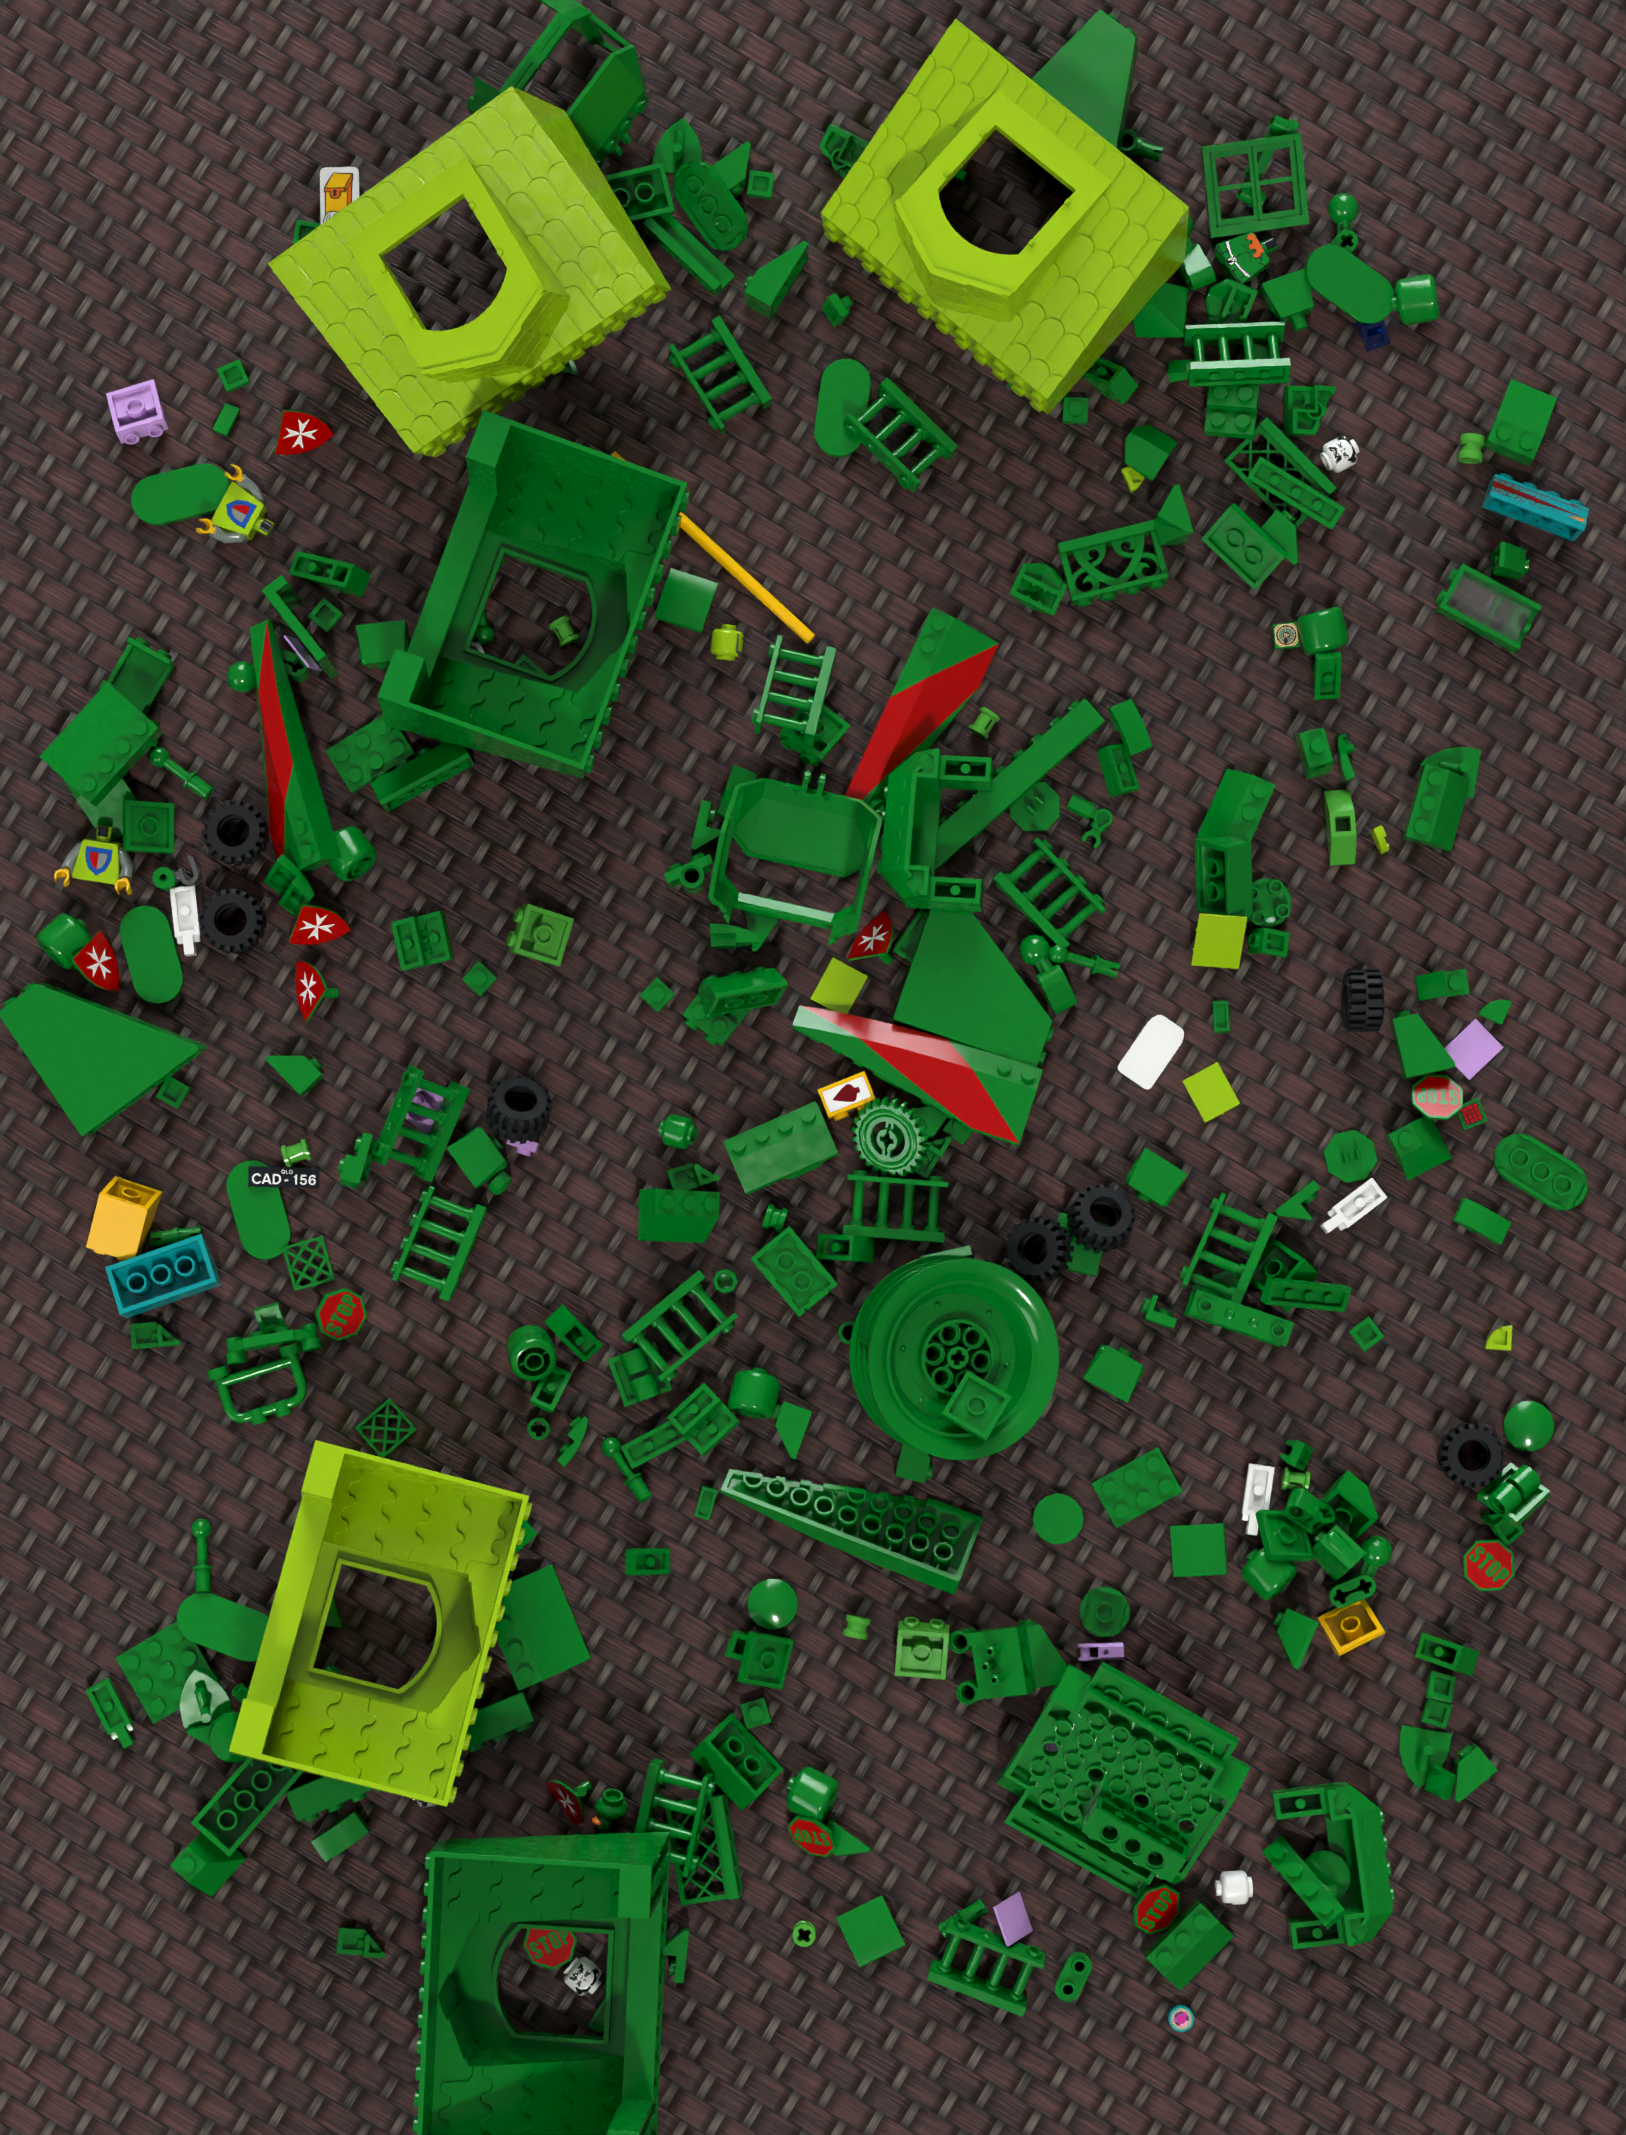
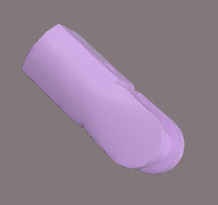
M1123 1642L1077 1644V1647L1080 1648L1078 1661L1124 1660ZM1097 1647V1656L1090 1657V1648Z

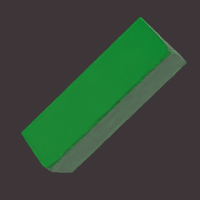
M1123 743L1105 746L1097 750V757L1110 798L1140 790L1131 758L1126 754Z

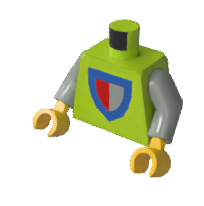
M231 464L235 468L236 473L234 476H231L225 472V476L231 480H236V483L231 482L211 520L206 518L199 519V521L205 523L206 529L196 528V532L199 534L209 533L210 537L226 544L240 543L245 539L252 540L257 531L269 536L273 531L275 523L264 518L267 513V508L264 505L265 498L258 486L245 474H242L241 468Z
M97 825L96 839L85 838L83 841L78 842L66 856L61 869L55 872L54 880L57 883L60 877L66 878L64 887H67L70 884L69 875L72 874V878L114 884L118 895H120V890L126 887V892L130 895L132 894L130 883L132 881L134 864L129 853L123 851V843L111 841L112 827Z

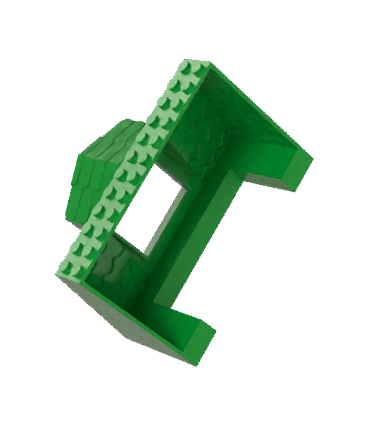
M483 410L466 456L469 478L467 491L407 652L395 648L378 694V700L385 725L584 779L586 772L591 773L595 763L594 749L599 750L604 738L602 727L603 725L608 726L613 713V706H610L611 702H617L621 691L620 677H626L630 666L629 662L634 656L639 636L636 634L637 630L642 631L647 619L645 608L646 606L650 608L656 594L654 583L659 584L664 572V563L662 561L663 559H669L673 547L671 536L676 537L682 518L679 514L680 512H686L690 500V492H687L688 483ZM504 555L565 576L568 579L584 583L588 590L592 606V622L585 645L568 666L550 677L471 649Z
M671 1832L439 1840L431 1848L430 1853L426 1854L425 1869L429 1870V1880H425L424 1896H428V1905L424 1906L423 1922H427L426 1932H423L421 1942L422 1949H425V1959L421 1960L420 1974L424 1975V1985L420 1986L419 2001L423 2002V2012L420 2011L418 2016V2028H422V2036L417 2041V2054H421V2058L415 2073V2079L419 2081V2091L416 2090L414 2097V2106L418 2107V2117L414 2118L413 2133H417V2135H657L665 1955H660V1952L666 1945ZM521 1928L608 1934L604 2037L518 2031L513 2025L502 2004L498 1976L504 1951L510 1940Z

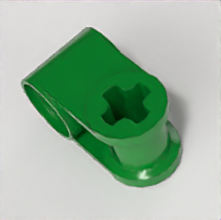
M1295 1488L1291 1490L1284 1510V1514L1289 1520L1297 1523L1312 1535H1318L1325 1525L1334 1522L1335 1513L1328 1504L1323 1503L1305 1489Z

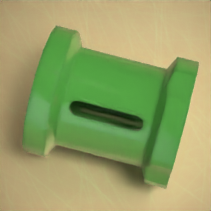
M568 615L560 617L549 625L550 630H554L558 637L561 648L580 638L571 627Z
M981 707L979 710L981 713L974 724H970L968 728L975 735L987 740L989 737L988 732L994 723L1000 720V717L991 710Z
M305 1138L301 1139L300 1143L288 1147L285 1145L281 1146V1152L287 1167H291L292 1163L305 1159L308 1161L312 1160L310 1148Z
M1285 1467L1281 1479V1490L1302 1488L1308 1491L1310 1472L1306 1471L1305 1474L1293 1472Z
M801 1920L794 1925L793 1940L798 1946H810L816 1937L815 1927L810 1921ZM802 1928L804 1931L809 1929V1938L806 1939L804 1936L798 1937L800 1935L799 1929Z

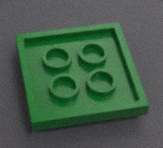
M177 1622L116 1657L118 1664L153 1724L180 1709L181 1691L186 1679L194 1669L208 1674L221 1684L200 1646L183 1636Z

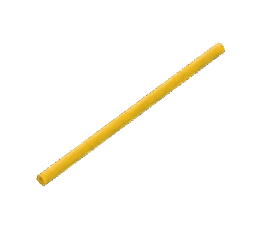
M616 451L611 454L613 457L626 461ZM680 512L679 515L682 516L680 521L681 529L806 644L815 637V634L684 513Z

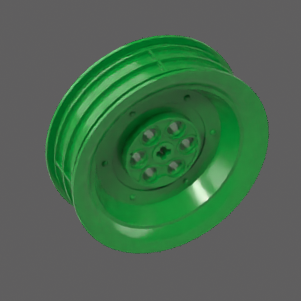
M933 1255L922 1257L900 1266L880 1281L864 1301L853 1326L849 1348V1366L854 1390L859 1402L871 1420L884 1433L906 1446L935 1457L949 1460H973L990 1456L1008 1448L1021 1439L1035 1425L1047 1407L1055 1387L1059 1366V1346L1053 1320L1043 1300L1016 1273L991 1262L975 1260L960 1255ZM948 1326L949 1336L943 1339L942 1331ZM972 1330L973 1339L968 1343L966 1341V1334ZM933 1347L934 1354L930 1359H927L926 1352L928 1348ZM957 1354V1358L951 1360V1355ZM980 1354L981 1363L975 1366L974 1359ZM941 1371L942 1379L936 1383L934 1379L935 1374ZM967 1371L1012 1396L1011 1401L986 1442L941 1416L959 1385L960 1376L966 1374Z

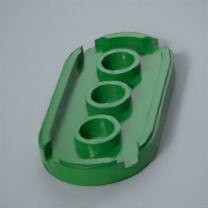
M701 160L688 161L680 165L674 174L675 186H673V193L677 202L709 246L717 250L726 251L739 247L747 236V217L711 165Z
M1334 244L1321 246L1308 256L1305 263L1306 280L1316 293L1359 323H1377L1389 315L1393 308L1391 299L1394 298V291L1389 281L1343 247Z
M852 359L834 361L825 369L821 379L814 437L819 448L826 455L835 458L851 455L862 444L856 437H851L846 432L845 426H843L845 417L849 412L857 419L867 410L871 381L868 371L861 363Z
M206 463L148 476L135 486L131 496L132 508L141 520L153 526H162L216 512L230 486V482L220 468Z
M151 906L136 907L124 916L120 925V937L133 986L137 994L145 1001L154 1004H166L178 996L184 984V973L168 918L157 908Z
M1512 1134L1503 1138L1496 1146L1493 1162L1497 1173L1504 1180L1549 1208L1565 1211L1578 1206L1585 1199L1588 1192V1183L1583 1169L1534 1137L1527 1134Z
M245 1161L233 1168L228 1176L226 1185L241 1243L250 1255L259 1259H273L283 1253L282 1247L290 1243L292 1236L280 1187H248V1167L268 1166L259 1161Z
M207 1592L195 1593L182 1602L177 1613V1624L180 1632L187 1640L244 1662L257 1661L269 1619L268 1616Z

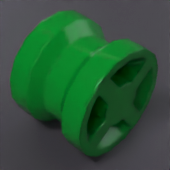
M769 1204L762 1228L767 1229L770 1227L775 1229L776 1232L781 1233L788 1209H776L774 1205Z

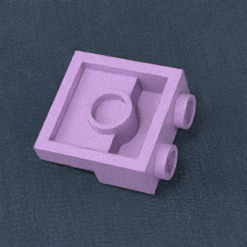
M154 379L106 393L115 432L121 444L132 445L137 443L139 438L148 435L159 437L163 434V431L169 429Z

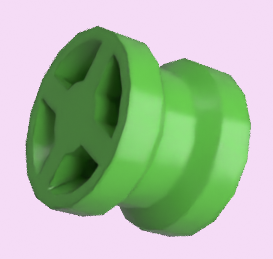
M847 1614V1627L843 1630V1635L867 1640L868 1634L866 1630L867 1626L871 1623V1619Z

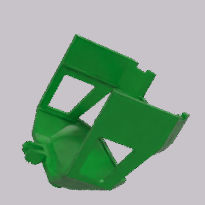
M538 0L557 12L555 17L499 91L475 76L473 86L476 87L474 97L470 96L468 98L466 107L470 115H472L511 86L523 91L571 27L585 36L590 45L597 44L611 53L567 111L568 117L599 169H601L603 161L609 153H613L618 157L622 154V149L618 146L619 140L627 145L631 142L628 132L632 127L633 121L647 107L648 95L643 66L633 45L628 43L577 1ZM600 31L604 33L606 36H608L610 39H612L614 42H616L618 45H620L622 48L618 50L611 44L607 43L603 39Z
M809 770L805 771L802 786L768 778L736 784L719 834L708 893L709 900L723 912V917L729 924L733 908L825 928L831 930L828 946L835 943L838 938L856 932L875 858L883 817L861 799L823 791L826 774L821 773L819 776L817 790L808 788L812 776ZM732 837L744 853L750 857L843 878L860 870L853 905L834 914L738 892L725 875Z

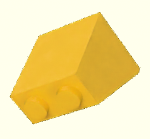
M115 1176L99 1194L86 1247L93 1249L98 1254H108L117 1257L120 1261L141 1255L162 1196V1191Z

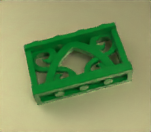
M1155 519L1058 543L1056 549L1065 582L1068 585L1067 590L1071 605L1077 604L1078 607H1085L1091 605L1092 600L1102 599V601H1109L1117 598V594L1126 592V595H1133L1141 592V588L1150 586L1152 590L1165 586V582H1168L1169 574L1155 527ZM1150 536L1154 554L1143 553L1144 537ZM1128 542L1130 544L1128 550H1134V553L1123 551L1121 544ZM1111 545L1113 550L1121 557L1132 558L1129 566L1118 579L1107 576L1095 568L1102 562L1106 553V546ZM1092 550L1097 551L1099 557L1094 562L1089 563L1088 561L1094 558L1089 556V552ZM1070 555H1073L1081 567L1073 575L1067 558ZM1141 558L1150 559L1156 564L1157 571L1154 575L1144 576L1142 574V569H1150L1148 564L1140 562ZM1083 573L1088 574L1083 580V585L1086 582L1092 584V589L1087 592L1078 590L1075 584L1078 576ZM1133 574L1136 577V579H1138L1128 582L1129 579L1133 576ZM1100 583L1108 586L1106 588L1099 589Z

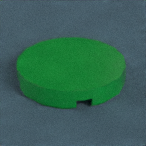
M1055 1493L1045 1496L1038 1502L1034 1509L1032 1521L1035 1531L1042 1539L1049 1543L1060 1545L1068 1543L1077 1537L1082 1529L1083 1514L1081 1507L1074 1499L1064 1494Z
M1100 1586L1091 1589L1083 1597L1079 1605V1617L1082 1625L1089 1633L1097 1637L1109 1638L1115 1636L1126 1627L1130 1618V1607L1120 1591L1112 1587Z
M240 1711L222 1714L214 1721L209 1732L208 1739L212 1751L225 1762L238 1763L247 1759V1757L229 1752Z

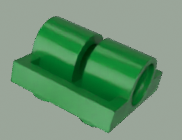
M700 853L691 857L690 863L681 866V863H677L668 867V872L663 875L669 889L681 885L684 891L689 894L701 892L706 884L704 874L713 871L714 862L711 855L705 856L704 853ZM691 874L699 876L695 883L687 882L686 878Z
M651 1343L654 1349L659 1353L656 1343ZM641 1348L608 1359L625 1407L673 1390L670 1381L666 1383L663 1380L658 1384L656 1379L662 1373Z
M1511 1462L1497 1474L1499 1477L1496 1480H1491L1490 1484L1484 1486L1477 1493V1499L1516 1528L1550 1497V1490L1540 1484L1538 1474L1531 1467L1522 1465L1518 1468Z

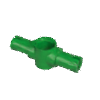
M1124 129L1123 140L1130 141L1132 146L1129 148L1121 146L1120 152L1128 158L1131 156L1137 158L1139 156L1159 163L1164 147L1143 142V139L1137 137L1132 130Z

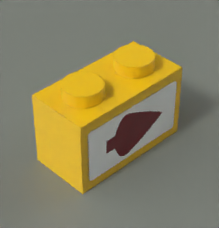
M865 1071L817 1090L828 1119L834 1117L835 1121L848 1117V1111L856 1108L858 1111L862 1108L865 1109L866 1103L875 1100Z

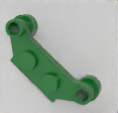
M1273 115L1268 125L1269 130L1263 137L1296 133L1299 123L1290 118L1286 120ZM1274 150L1257 152L1259 180L1262 179ZM1248 163L1244 170V175H1246L1244 178L1245 182H1250ZM1240 188L1236 199L1247 203L1250 208H1252L1251 188ZM1260 190L1261 203L1263 205L1266 199V192Z
M316 1323L302 1325L299 1330H289V1327L286 1326L275 1328L274 1333L264 1334V1331L249 1333L247 1338L226 1339L228 1354H226L227 1365L247 1362L246 1351L301 1342L302 1352L322 1349L321 1338H318Z

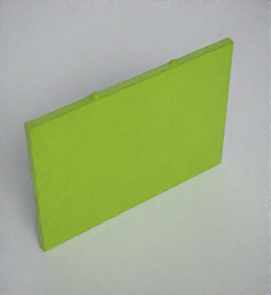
M1199 913L1198 924L1195 929L1196 937L1194 948L1192 949L1191 966L1239 969L1247 917Z

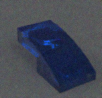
M1384 320L1372 324L1355 321L1366 352L1391 344Z

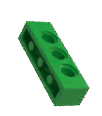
M1101 1796L1097 1798L1084 1819L1081 1831L1088 1838L1099 1841L1112 1852L1120 1853L1127 1857L1136 1866L1144 1867L1153 1872L1159 1879L1172 1883L1187 1860L1188 1846ZM1107 1826H1112L1116 1830H1110ZM1130 1839L1137 1840L1139 1843H1132ZM1157 1852L1161 1854V1856H1155L1152 1853Z

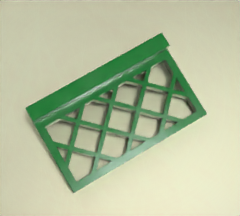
M1267 417L1255 429L1254 436L1255 438L1260 433L1267 440V450H1252L1253 439H1245L1224 460L1273 512L1279 510L1277 507H1284L1286 510V507L1292 506L1286 502L1272 503L1269 500L1268 491H1266L1265 496L1259 490L1263 488L1255 486L1247 479L1243 472L1250 473L1253 469L1252 454H1267V461L1270 460V454H1281L1284 457V468L1280 469L1283 471H1298L1302 475L1303 483L1306 479L1312 485L1310 486L1311 488L1316 489L1326 497H1330L1337 490V487ZM1249 444V450H1243ZM1270 444H1271L1276 450H1270ZM1238 454H1249V468H1238L1232 460ZM1287 461H1288L1294 468H1287ZM1301 512V517L1294 524L1298 528L1309 516Z
M725 1793L709 1797L708 1802H710L711 1814L707 1820L704 1819L702 1831L706 1826L713 1830L716 1839L711 1846L701 1838L699 1841L708 1850L699 1861L698 1869L701 1866L712 1874L706 1885L704 1886L693 1877L696 1873L695 1871L684 1883V1878L682 1877L684 1870L681 1865L674 1863L681 1906L724 1899H739L744 1894L728 1796ZM699 1798L680 1800L679 1802L695 1804L697 1806ZM665 1809L668 1825H676L679 1828L689 1830L685 1827V1824L691 1815H688L681 1824L673 1817L672 1810ZM671 1836L672 1852L679 1854L680 1850L683 1853L682 1855L687 1856L688 1847L687 1849L683 1848L678 1844L677 1838ZM716 1843L718 1851L713 1848ZM710 1852L719 1857L720 1865L715 1871L703 1863ZM714 1877L723 1883L725 1893L715 1894L707 1888ZM690 1881L702 1889L697 1897L687 1898L685 1887ZM704 1892H706V1893L708 1894V1896H702V1895H703Z

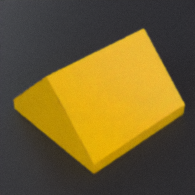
M1365 1599L1347 1607H1337L1317 1617L1334 1653L1339 1656L1385 1633Z

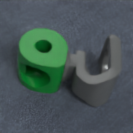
M188 856L187 858L189 859L194 876L188 877L182 868L178 869V872H174L167 867H160L154 871L152 879L158 888L170 891V888L179 886V881L186 886H198L202 882L203 876L198 861L192 856Z

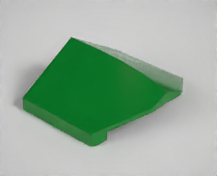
M1229 278L1212 286L1205 300L1208 324L1245 323L1258 290Z
M1152 425L1135 427L1125 439L1124 464L1150 481H1153L1178 442Z
M1023 563L1009 595L1029 609L1054 616L1068 585L1061 579L1055 569L1043 563Z

